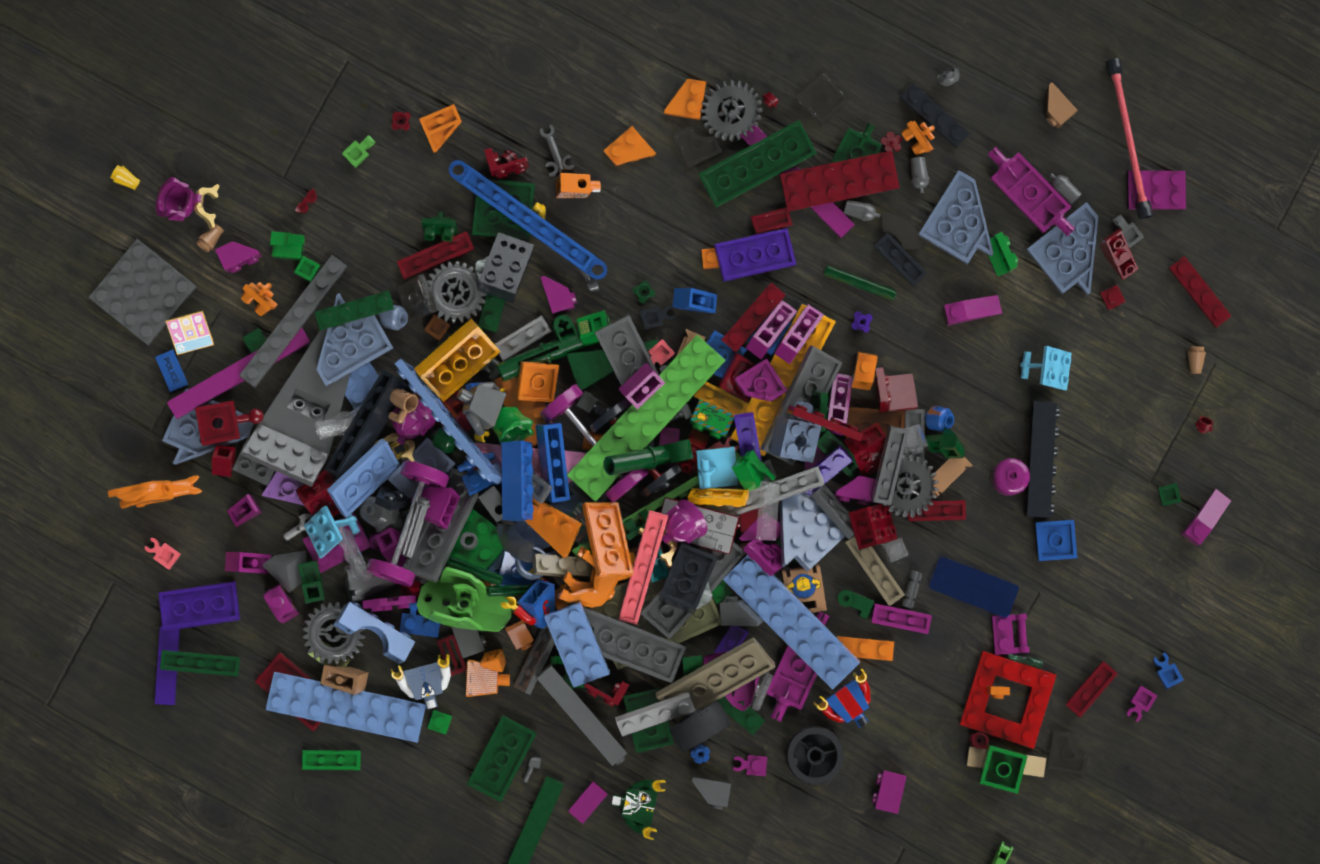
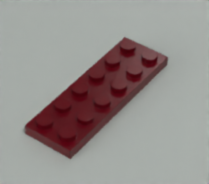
M893 151L780 174L787 212L900 188Z

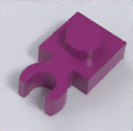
M1140 685L1130 701L1134 704V707L1127 710L1126 716L1129 717L1132 712H1136L1137 717L1134 721H1140L1142 717L1141 711L1148 712L1157 695Z
M748 755L747 761L739 756L734 757V760L741 762L740 767H733L734 771L747 769L746 775L766 776L767 757Z

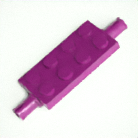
M997 147L988 153V156L999 166L997 173L991 177L992 182L1042 233L1047 231L1052 225H1056L1068 237L1076 229L1064 218V214L1071 206L1019 152L1011 159H1007Z
M818 611L816 618L820 621L823 613ZM824 614L820 622L825 626L830 616ZM789 645L766 691V694L776 698L777 701L770 717L775 719L779 712L776 720L780 722L788 706L790 707L791 705L800 710L802 709L817 676L816 672Z

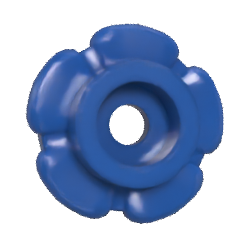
M698 744L691 751V757L699 764L707 762L710 757L709 748Z

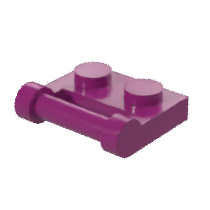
M1027 614L991 616L994 655L1030 652L1029 647H1027L1025 625ZM1017 620L1020 647L1014 648L1012 621Z

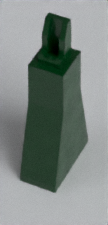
M653 340L644 343V346L646 350L649 351L658 342L657 340ZM604 350L567 354L575 382L582 391L614 373Z

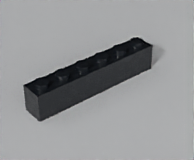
M384 370L381 371L325 467V471L339 479L373 447L389 419V414L396 407L390 401L391 393L395 389L406 390L408 385L391 373Z
M1033 401L1031 403L1027 467L1030 473V481L1026 487L1025 517L1050 518V515L1054 513V503H1051L1052 495H1055V484H1052L1053 476H1056V465H1053L1054 457H1057L1058 450L1055 445V438H1058L1059 433L1056 419H1059L1060 408L1057 407L1056 402Z

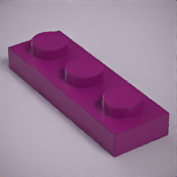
M874 604L871 623L928 634L932 615Z

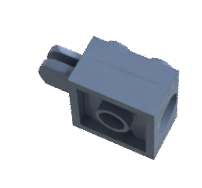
M804 401L795 402L794 407L797 404L807 407L806 412L812 414L813 406ZM778 415L769 453L779 457L813 463L821 426L795 415H792L791 418Z

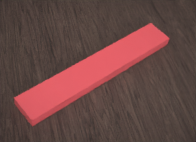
M649 510L633 566L634 575L630 577L619 621L634 625L638 623L668 515Z

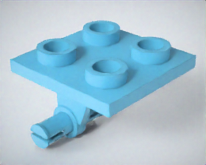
M1044 346L1042 364L1030 363L1032 352H1023V362L1020 363V367H1022L1021 379H1028L1029 368L1041 369L1040 384L1060 390H1067L1071 363L1070 352Z
M735 447L696 451L699 489L738 485L737 476L732 469L736 462Z
M327 506L322 507L304 524L319 558H323L343 540L338 528L349 525L353 535L360 532L356 523L357 519L352 513L346 519L334 521Z

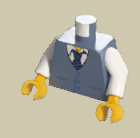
M446 654V660L440 659V655H438L437 663L402 671V667L398 665L399 672L397 673L391 669L392 677L396 679L401 690L410 698H415V700L424 698L427 709L438 707L435 695L443 693L451 677L448 654Z

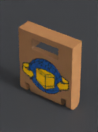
M819 564L815 565L816 573H813V568L807 572L803 567L788 569L790 577H787L786 570H781L782 583L801 602L814 601L815 608L809 609L811 613L827 610Z

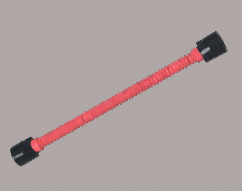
M1110 59L1105 63L1108 77H1112L1116 89L1120 115L1124 126L1123 129L1127 140L1126 143L1130 154V163L1133 168V177L1136 182L1138 204H1136L1137 215L1140 220L1147 219L1154 215L1151 202L1147 201L1144 193L1126 102L1124 100L1121 84V74H1123L1121 59Z

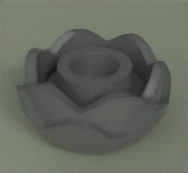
M952 67L951 70L944 71L941 76L938 75L937 81L945 87L952 85L959 80L960 71Z

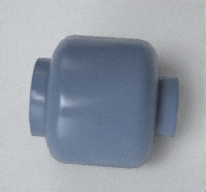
M394 305V310L378 314L381 326L387 329L400 330L408 321L405 309L398 305Z

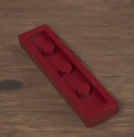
M466 231L453 237L452 242L443 241L397 261L404 280L475 249Z
M1185 256L1168 268L1215 328L1231 317L1228 310Z
M771 282L721 341L736 353L786 294Z
M799 404L796 407L791 405L788 407L787 413L858 441L862 440L864 434L859 433V428L848 424L847 427L841 425L842 421L832 417L830 421L824 419V414L817 411L811 414L806 412L807 407Z

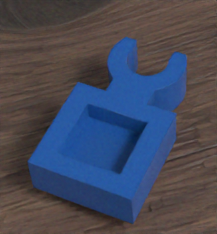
M1163 653L1164 662H1159L1155 657L1153 663L1155 666L1160 667L1161 670L1157 671V675L1167 690L1183 682L1184 679L1175 663L1169 665V657L1166 653Z

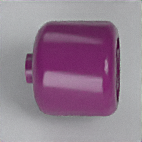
M1008 458L999 462L991 473V482L994 489L1005 496H1013L1022 492L1030 481V473L1027 466L1015 458Z

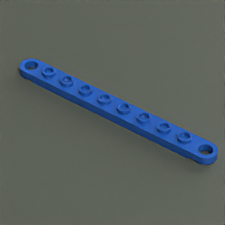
M457 160L450 164L449 174L454 180L591 278L601 280L606 276V264L463 161ZM461 165L464 168L461 175L453 173L455 166ZM595 265H601L603 273L595 275L592 272V268Z

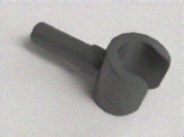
M580 270L585 278L588 290L590 292L598 291L597 280L591 281L590 277Z
M532 757L530 759L528 770L523 779L524 782L527 783L533 768L539 769L541 758Z

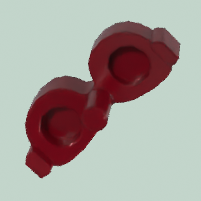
M313 188L307 193L303 202L296 206L295 211L297 213H306L309 210L308 204L316 202L317 195Z

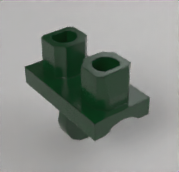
M439 212L438 217L432 216V219L422 218L421 223L425 240L433 241L435 240V234L441 235L443 241L452 242L453 237L458 235L456 220L445 217L444 212Z
M647 509L638 513L642 523L637 526L631 518L623 522L624 530L626 531L625 535L628 540L639 535L638 531L640 528L644 529L649 513ZM642 535L636 537L638 542L641 541Z

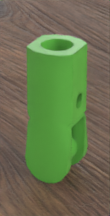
M1001 842L991 864H1006L1012 853L1013 846L1008 847L1004 845V842ZM1000 852L1006 854L1004 859L999 857Z

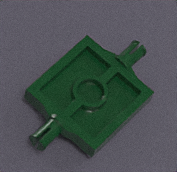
M868 123L864 132H857L848 128L831 162L835 163L879 153L882 144L874 141L870 136L875 126L873 124L871 126V123Z

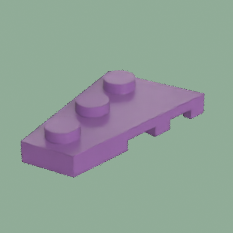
M276 472L262 496L303 505L295 490L304 485V483Z

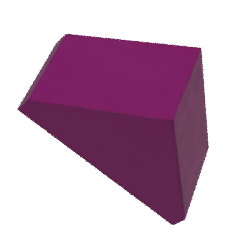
M250 494L227 510L236 527L262 513L256 500Z

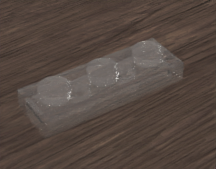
M760 481L756 539L776 541L780 482Z
M339 527L338 530L343 540L338 544L343 548L345 552L344 557L352 567L351 573L356 579L365 582L372 579V576L366 571V563L351 531Z

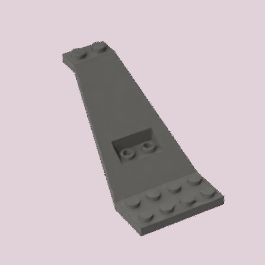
M327 329L319 331L242 451L243 457L311 487L328 460L350 374L326 387L316 370Z

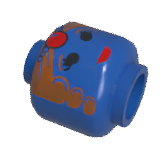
M933 406L926 412L925 422L930 430L943 432L944 429H950L953 426L954 415L949 408Z

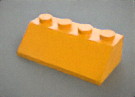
M471 318L416 366L414 370L441 401L444 402L501 351Z

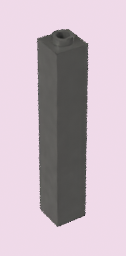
M551 664L536 675L537 680L612 766L614 764L619 765L625 760V755L627 754L625 749Z

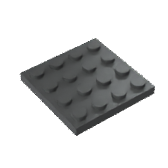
M136 239L88 298L149 346L166 326L165 321L175 315L197 286L140 240Z

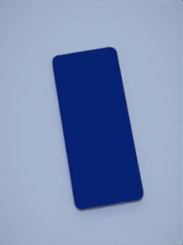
M945 557L939 559L929 584L931 590L1004 618L1010 615L1019 591L1018 585Z

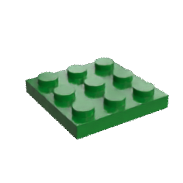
M472 509L447 563L453 556L488 570L512 539ZM469 531L477 536L478 545L475 549L466 550L462 547L460 539L463 533ZM467 537L465 544H472L473 538Z

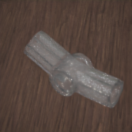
M360 407L351 412H340L335 418L315 423L319 440L337 435L343 437Z

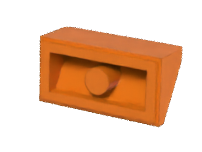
M503 649L485 652L480 666L497 672H503L506 664Z

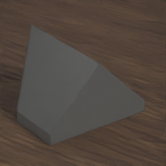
M308 550L275 555L262 566L290 593L302 583L298 564L306 562Z

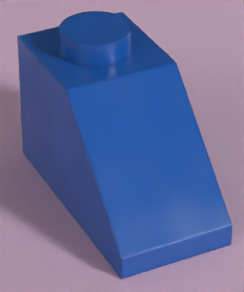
M693 288L674 289V308L686 311L715 313L717 294Z

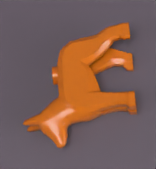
M191 476L178 481H150L108 490L109 498L117 496V498L121 499L122 501H119L121 508H128L136 505L138 508L152 503L172 500L174 497L199 494L202 490L193 485L199 476Z
M581 546L577 555L593 566L590 582L576 581L572 578L571 573L567 571L563 580L573 592L569 593L563 588L557 597L568 603L581 602L583 606L589 608L602 606L608 599L610 600L614 596V588L618 581L626 580L630 577H597L592 554ZM629 552L633 568L635 554L634 552Z

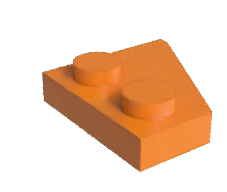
M687 79L664 110V114L700 120V110L702 109L706 82Z
M454 104L419 119L434 153L438 151L462 122Z
M633 126L603 150L615 166L656 155L655 151Z

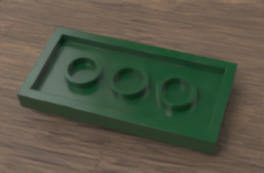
M503 715L467 785L502 802L537 733Z

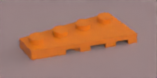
M532 497L534 508L533 520L524 521L563 558H567L582 523L545 502H537Z

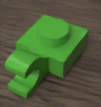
M368 135L360 144L355 140L342 154L357 168L369 156L366 150L371 148L376 142Z

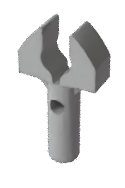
M302 514L299 516V525L283 535L284 539L288 541L303 530L306 531L304 524L312 515Z

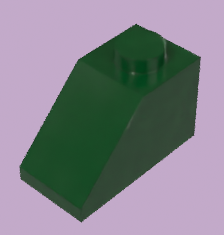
M702 655L682 658L684 676L703 666Z

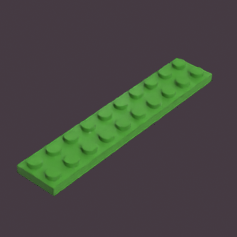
M696 335L659 375L665 384L638 409L632 404L567 474L568 478L596 502L621 475H608L605 472L603 464L605 457L643 450L644 447H647L726 360L701 337Z

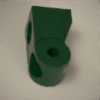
M843 590L837 596L839 605L861 611L859 617L867 619L874 603L873 600L849 590Z

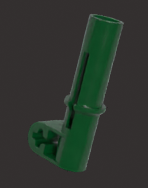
M565 315L558 316L552 325L555 340L546 344L540 343L539 347L497 364L496 367L502 381L505 382L519 376V364H521V361H528L557 349L530 361L551 364L552 361L583 349L572 320ZM560 322L562 325H567L565 332L571 330L572 333L560 337V334L564 331L563 328H558Z
M690 439L658 447L652 448L647 446L643 450L607 456L603 464L608 475H616L644 468L651 470L659 465L680 462L694 457Z

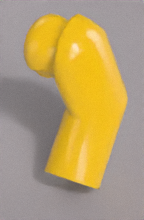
M536 202L532 210L545 220L546 207L544 204L541 205Z

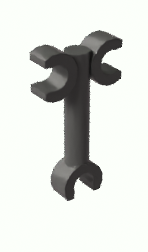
M549 125L551 132L545 134L541 128L540 134L547 140L554 162L545 164L546 168L551 166L555 168L554 172L549 173L550 177H554L558 172L564 170L571 171L575 167L574 165L567 166L565 164L567 160L571 159L570 155L561 159L553 137L554 128L552 125Z

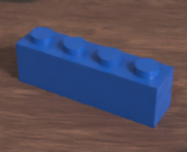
M552 422L535 425L541 478L553 487L545 501L554 503L570 500L562 424Z
M501 442L502 520H533L532 442Z

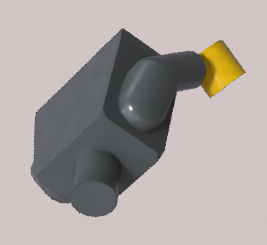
M494 382L480 383L472 387L470 391L461 388L457 395V399L465 402L462 412L475 431L474 437L478 442L485 443L484 436H489V432L485 431V429L494 427L506 397L504 389L499 388Z

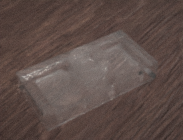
M766 672L761 685H757L752 709L760 710L772 681V674Z

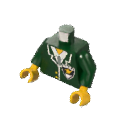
M641 780L627 788L625 796L616 794L613 796L612 806L623 808L621 816L624 817V822L633 831L650 840H654V838L650 837V832H657L656 829L651 828L657 794L658 792L665 791V789L660 788V783H666L665 780Z

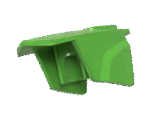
M449 567L443 569L441 579L437 583L428 581L422 586L417 602L420 615L436 623L456 628L499 632L511 619V608L504 609L501 606V602L508 603L505 596L488 597L486 594L487 586L480 580L476 579L472 574ZM427 597L432 598L430 602H425ZM449 601L450 605L444 606L442 603Z

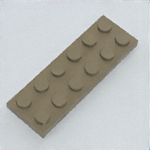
M753 637L656 692V698L661 702L689 692L696 711L775 668V663ZM688 713V714H686V715H683V716H680V717H677V718H674V719H675L677 722H679V721L683 720L684 717H686L687 715H689V714H691V713Z

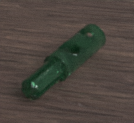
M1008 654L1009 660L1039 669L1042 668L1043 660L1024 655Z

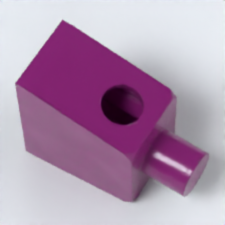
M424 488L420 497L429 499V504H431L427 509L424 520L447 529L460 496L453 488Z

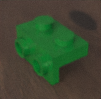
M1002 232L995 234L990 239L993 255L992 257L988 255V258L996 276L999 277L1015 270L1018 267V259L1015 253H1011L1009 248L1011 244L1007 235L1004 236Z

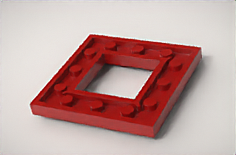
M982 651L959 725L1034 749L1057 675ZM995 676L1031 687L1020 724L984 712L990 695L986 694V686H993Z

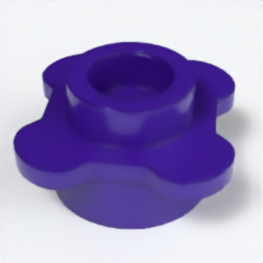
M859 311L854 314V323L851 325L854 330H863L865 333L870 330V321L873 319L872 315H864Z

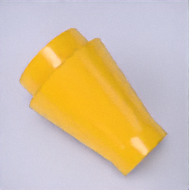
M117 165L110 177L114 180L113 182L134 190L140 183V180L124 166Z

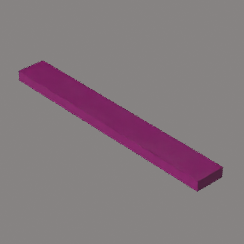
M752 126L754 131H747V137L741 134V139L748 146L767 137L758 126ZM794 166L783 173L797 171L800 169L797 166ZM833 202L810 207L840 238L855 225Z
M303 328L300 329L275 363L311 343ZM258 350L168 401L167 404L176 419L183 417L195 410L196 407L202 406L245 381L239 375Z

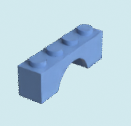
M349 602L344 605L334 626L349 635L359 629H369L375 632L383 643V655L398 664L405 662L415 643L410 635L405 632H398L388 622L383 623L378 619L377 615L365 612L357 603Z

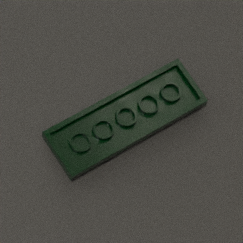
M798 120L699 173V176L717 208L817 155V152L803 125Z

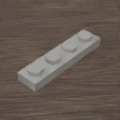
M689 692L615 717L621 735L625 736L694 712L695 707Z

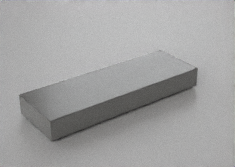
M542 315L495 343V346L501 351L498 355L503 362L552 332Z

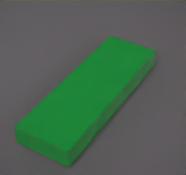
M302 750V770H361V750Z

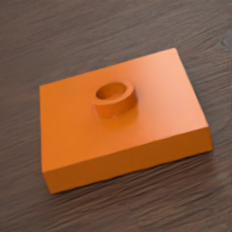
M521 361L516 399L551 403L555 397L559 365Z

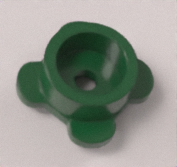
M642 281V284L633 288V294L638 296L640 303H645L648 298L655 296V291L651 289L648 281Z

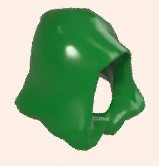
M501 407L496 423L492 427L500 444L501 442L523 441L534 435V431L531 429L533 421L530 418L524 416L517 407Z

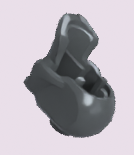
M369 496L362 503L360 516L375 527L378 534L390 527L402 533L401 512L404 510L399 511V509L389 511L375 504V496Z

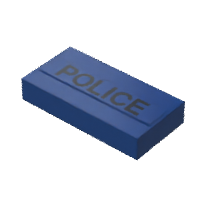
M174 350L155 357L171 393L189 385Z

